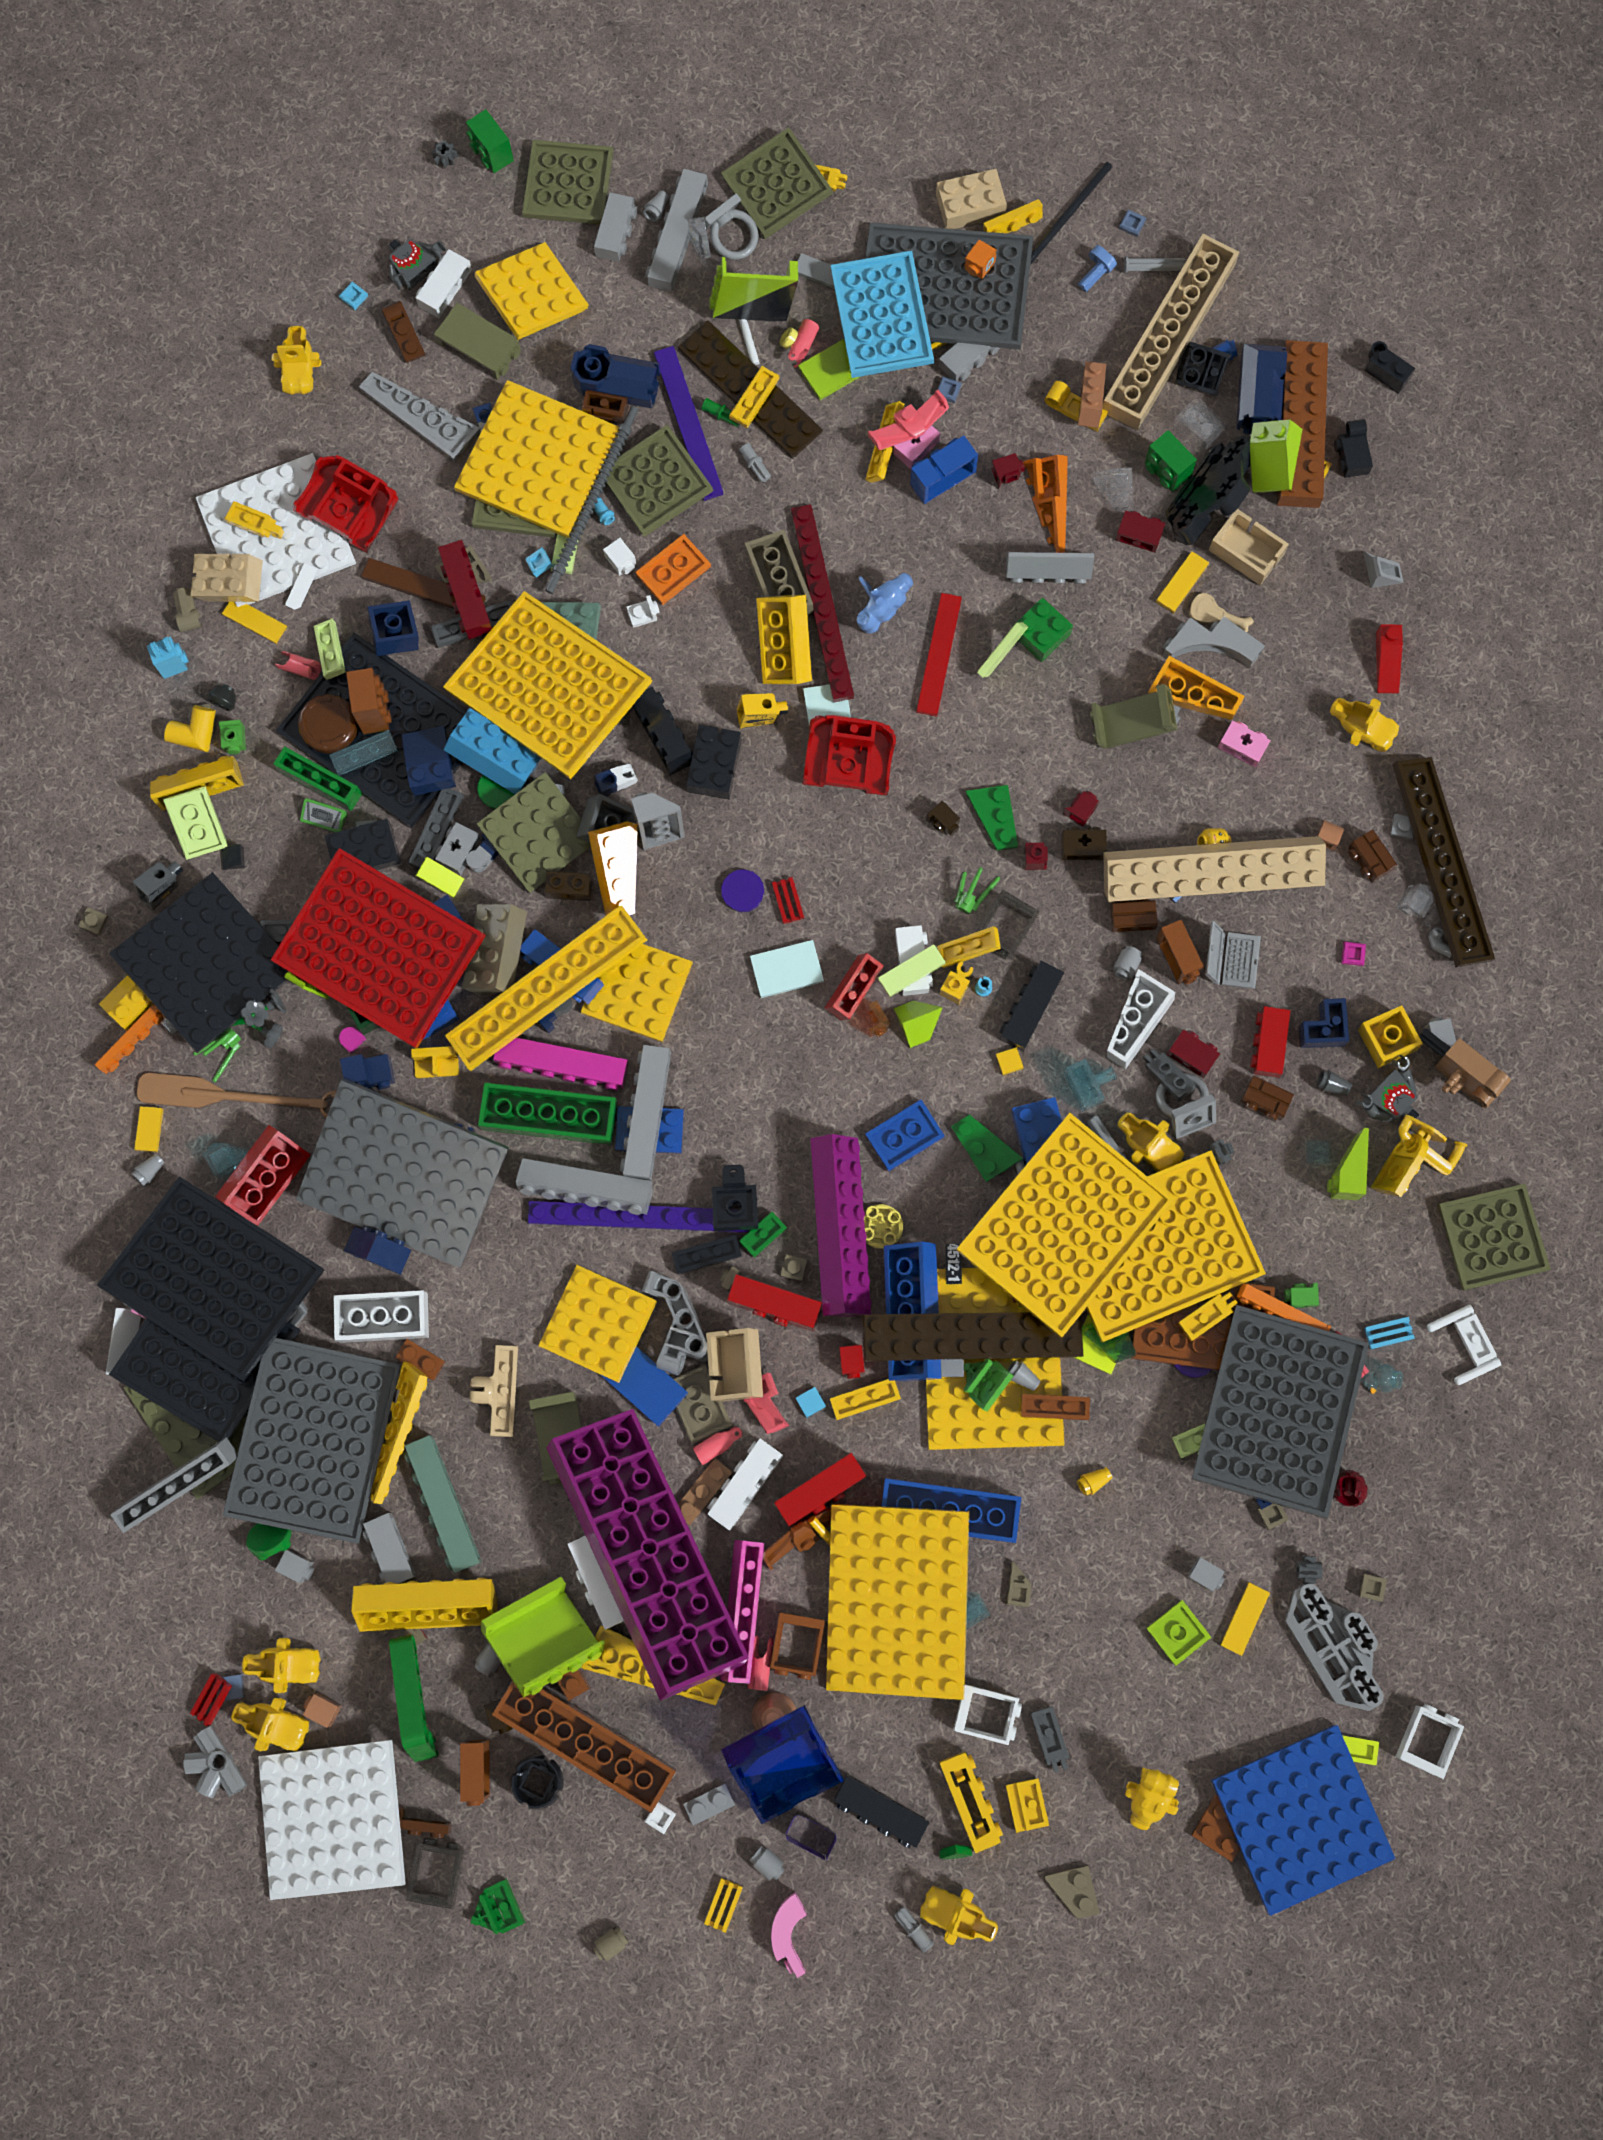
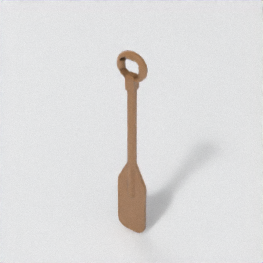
M157 1073L143 1074L139 1078L137 1087L138 1099L147 1104L201 1108L223 1100L316 1108L320 1109L325 1118L328 1115L324 1110L327 1109L326 1099L330 1096L334 1098L336 1091H330L321 1099H306L225 1091L203 1078Z

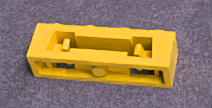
M963 1751L939 1761L974 1852L978 1853L1000 1844L999 1837L1003 1833L999 1823H993L990 1814L994 1813L989 1799L984 1800L981 1793L985 1790L981 1778H975L972 1769H975L976 1765L972 1755L967 1756L966 1752ZM962 1769H966L970 1779L967 1781L982 1819L985 1818L989 1830L986 1831L982 1820L974 1823L979 1835L975 1837L970 1825L973 1821L958 1785L954 1784L950 1774L952 1771L959 1783L966 1780Z

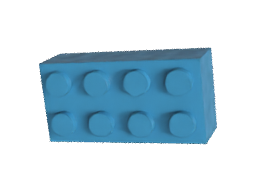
M469 708L451 733L444 748V751L514 794L523 789L541 760L540 757L507 735L489 719Z

